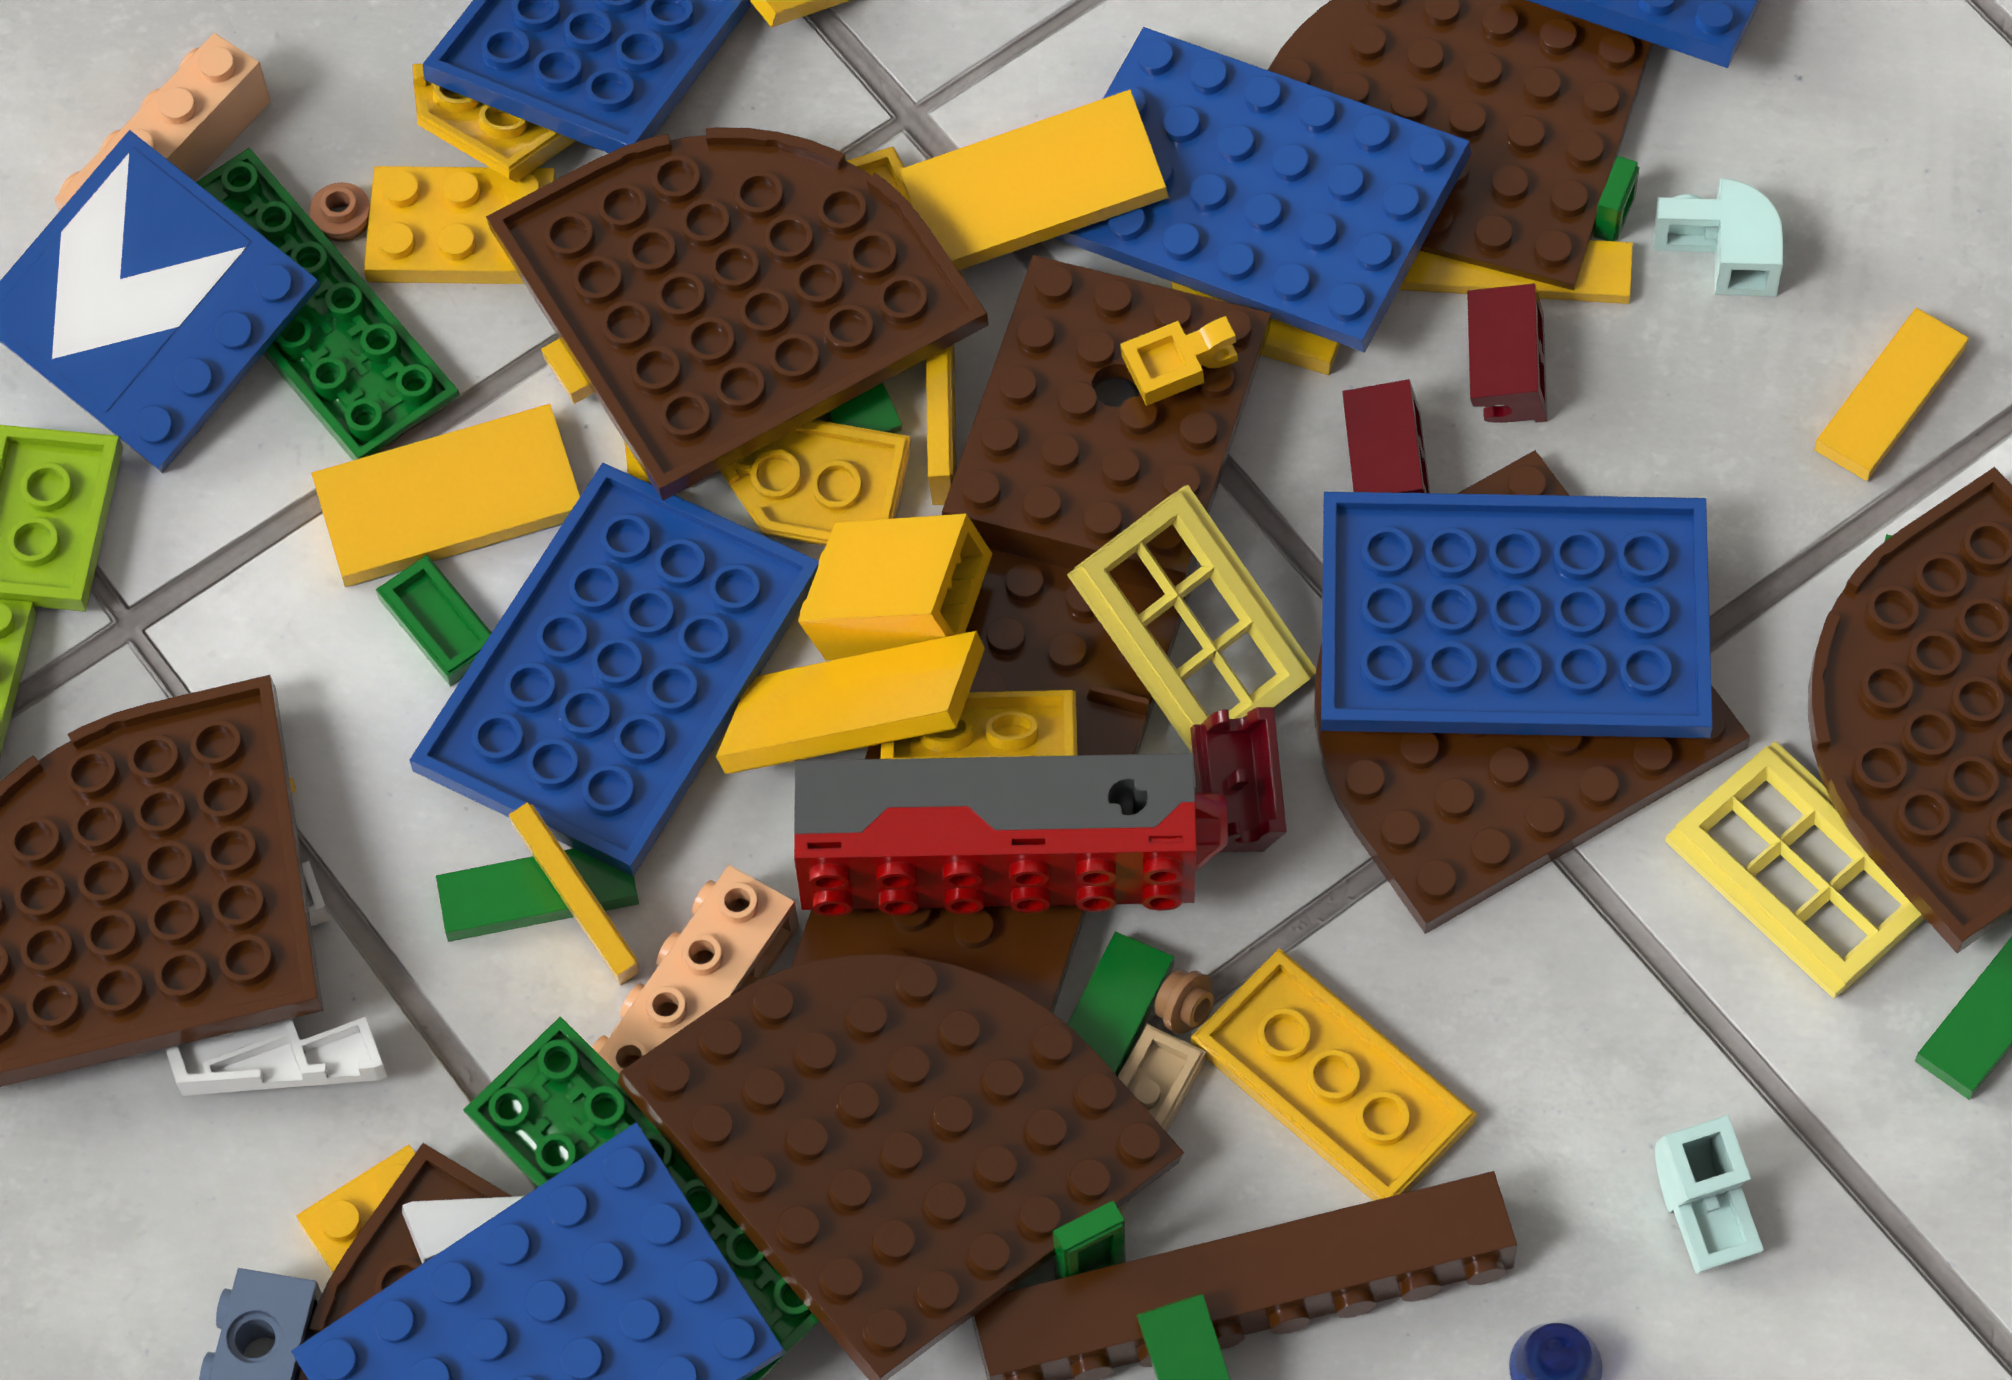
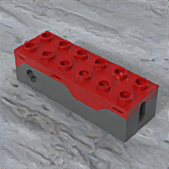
M1194 753L795 761L794 861L801 910H813L815 913L823 916H843L850 913L852 909H879L881 912L889 915H907L916 912L918 908H945L947 911L956 914H972L981 911L984 907L1011 906L1013 910L1023 913H1037L1055 905H1077L1078 908L1090 912L1107 911L1114 908L1116 904H1143L1144 907L1151 910H1172L1181 906L1182 903L1195 902L1196 871L1223 850L1228 843L1227 800L1219 792L1197 793V788L1194 786Z

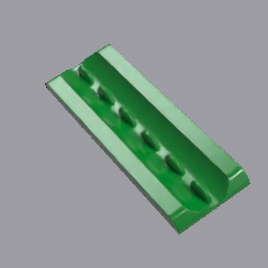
M250 148L242 151L196 182L319 281L321 285L263 355L352 460L375 454L394 441L408 428L428 418L460 396L459 390Z
M560 1016L463 1109L464 1113L537 1188L637 1122L788 1353L819 1323V1320L618 1084L620 1075ZM787 1353L746 1380H762Z

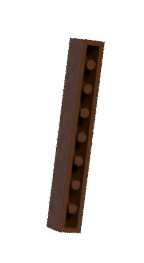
M1491 1171L1008 1291L972 1317V1322L987 1380H1068L1072 1378L1073 1380H1101L1111 1375L1113 1368L1136 1362H1139L1142 1367H1152L1136 1314L1202 1293L1220 1349L1223 1350L1241 1343L1245 1339L1244 1335L1271 1329L1273 1334H1287L1306 1327L1312 1318L1336 1313L1340 1318L1355 1317L1372 1310L1376 1306V1302L1400 1296L1403 1301H1419L1437 1294L1441 1290V1286L1467 1280L1469 1285H1483L1496 1281L1506 1274V1270L1514 1268L1517 1242L1495 1172Z

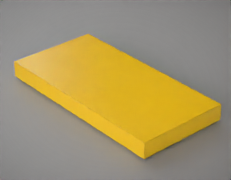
M1131 90L900 169L912 207L927 224L958 271L1169 198Z
M551 404L311 473L345 587L403 571L425 555H428L432 561H437L563 524L580 498Z
M977 631L759 675L741 696L716 758L724 773L732 774L954 730L958 725L985 647Z
M1280 948L1191 1036V1045L1206 1051V1059L1372 1201L1409 1192L1476 1123L1477 1113Z

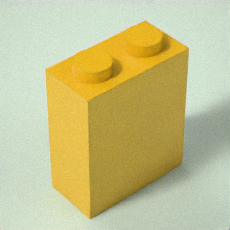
M967 514L835 522L827 545L820 555L819 566L808 596L801 606L798 622L825 661L965 633L988 569L992 552Z

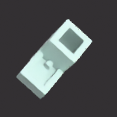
M1720 178L1717 199H1702L1691 194L1678 195L1673 198L1658 197L1653 228V250L1715 252V295L1777 296L1783 267L1782 224L1775 207L1761 192L1745 183Z
M1729 1115L1664 1135L1659 1139L1655 1146V1159L1661 1190L1668 1213H1675L1695 1273L1698 1274L1763 1252L1761 1240L1741 1187L1750 1181L1751 1177Z

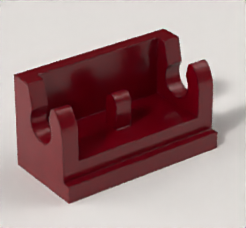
M1535 283L1468 290L1469 377L1472 406L1485 407L1483 409V417L1486 422L1507 423L1534 420L1535 423L1547 422L1544 313Z
M1410 379L1342 391L1353 491L1430 493L1420 407Z
M1257 707L1247 712V716L1236 719H1229V710L1223 709L1212 713L1204 722L1194 724L1190 728L1197 793L1219 792L1227 800L1228 843L1220 852H1264L1287 832L1274 707Z

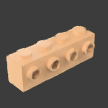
M213 33L200 48L191 50L184 57L178 71L160 89H155L146 96L140 106V110L121 130L112 132L104 140L99 153L80 172H75L66 179L59 194L54 198L58 210L60 211L129 130L193 181H196L271 102L260 62L216 33Z
M728 865L717 882L710 880L702 887L692 907V914L694 915L680 934L675 931L666 939L657 956L656 964L658 967L646 985L638 983L630 991L621 1008L620 1016L622 1019L610 1037L601 1036L592 1048L620 1075L623 1069L723 1000L748 985L765 978L799 928L795 901Z

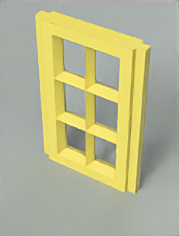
M1185 485L1171 494L1067 574L1191 753L1193 751L1190 728L1194 724L1204 722L1209 715L1185 680L1212 660L1240 701V703L1229 710V719L1245 717L1247 712L1257 707H1275L1316 674L1317 669L1189 485ZM1171 525L1175 527L1201 565L1198 570L1177 586L1173 585L1146 546L1149 541ZM1135 552L1165 593V595L1139 615L1109 573ZM1209 578L1239 619V622L1214 641H1212L1183 599ZM1172 606L1175 607L1203 648L1177 669L1147 628L1148 624ZM1247 632L1276 672L1275 676L1251 694H1249L1221 653Z
M1776 741L1764 747L1676 824L1675 828L1665 838V842L1833 999L1840 993L1845 992L1925 920L1922 914L1875 864L1849 832L1835 809L1826 787ZM1765 781H1768L1803 814L1781 836H1777L1742 803L1746 797ZM1732 810L1769 844L1764 851L1745 867L1708 833L1713 826ZM1813 825L1817 826L1853 860L1829 882L1789 847ZM1779 855L1785 858L1819 890L1796 912L1789 909L1755 877ZM1863 870L1901 904L1878 927L1839 893L1842 888ZM1829 900L1868 935L1843 958L1805 923Z

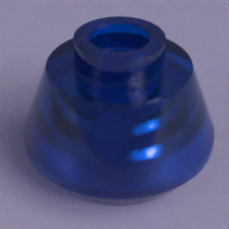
M1549 1322L1530 1328L1517 1340L1510 1355L1509 1372L1511 1380H1601L1602 1359L1597 1346L1582 1330L1566 1323Z

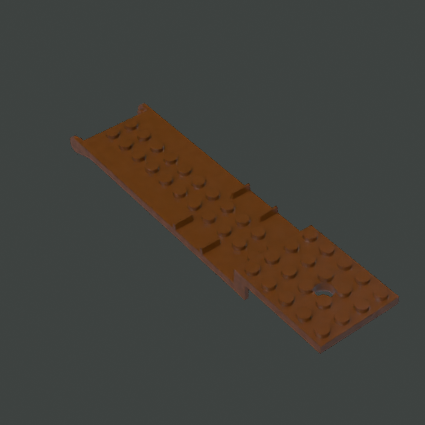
M1032 256L942 510V515L967 514L992 552L988 569L965 632L977 631L985 647L969 692L1076 691L1077 755H1128L1139 753L1155 700L1067 574L1185 485H1189L1207 513H1210L1271 326V313L1048 258ZM1226 316L1236 335V342L1232 345L1238 355L1237 362L1220 368H1207L1203 365L1201 367L1203 369L1204 383L1146 406L1141 394L1128 398L1122 403L1121 407L1108 406L1097 399L1095 388L1105 380L1118 378L1135 383L1122 358L1121 343L1176 321L1179 322L1185 335L1200 330L1206 324ZM1173 525L1146 544L1174 586H1177L1197 570V559ZM1136 552L1109 572L1138 615L1165 595ZM1191 592L1183 598L1186 603H1188ZM1174 606L1147 625V628L1168 658H1170L1182 621V617ZM881 744L868 746L865 759H881ZM1055 905L1037 913L1018 912L1013 910L1011 906L984 907L981 911L972 914H956L947 911L945 908H918L916 912L907 915H889L881 912L879 909H852L846 915L830 917L819 915L811 910L791 967L815 960L847 955L889 954L920 957L953 964L986 975L1018 990L1054 1013L1087 911L1078 908L1077 905Z

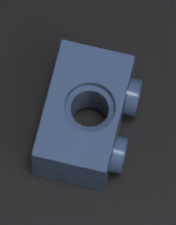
M238 1268L233 1288H225L221 1293L216 1312V1326L221 1329L216 1352H207L203 1359L199 1380H299L301 1367L291 1351L310 1337L309 1327L322 1295L317 1281ZM263 1337L275 1340L272 1349L266 1355L259 1358L244 1356L247 1346L252 1341Z

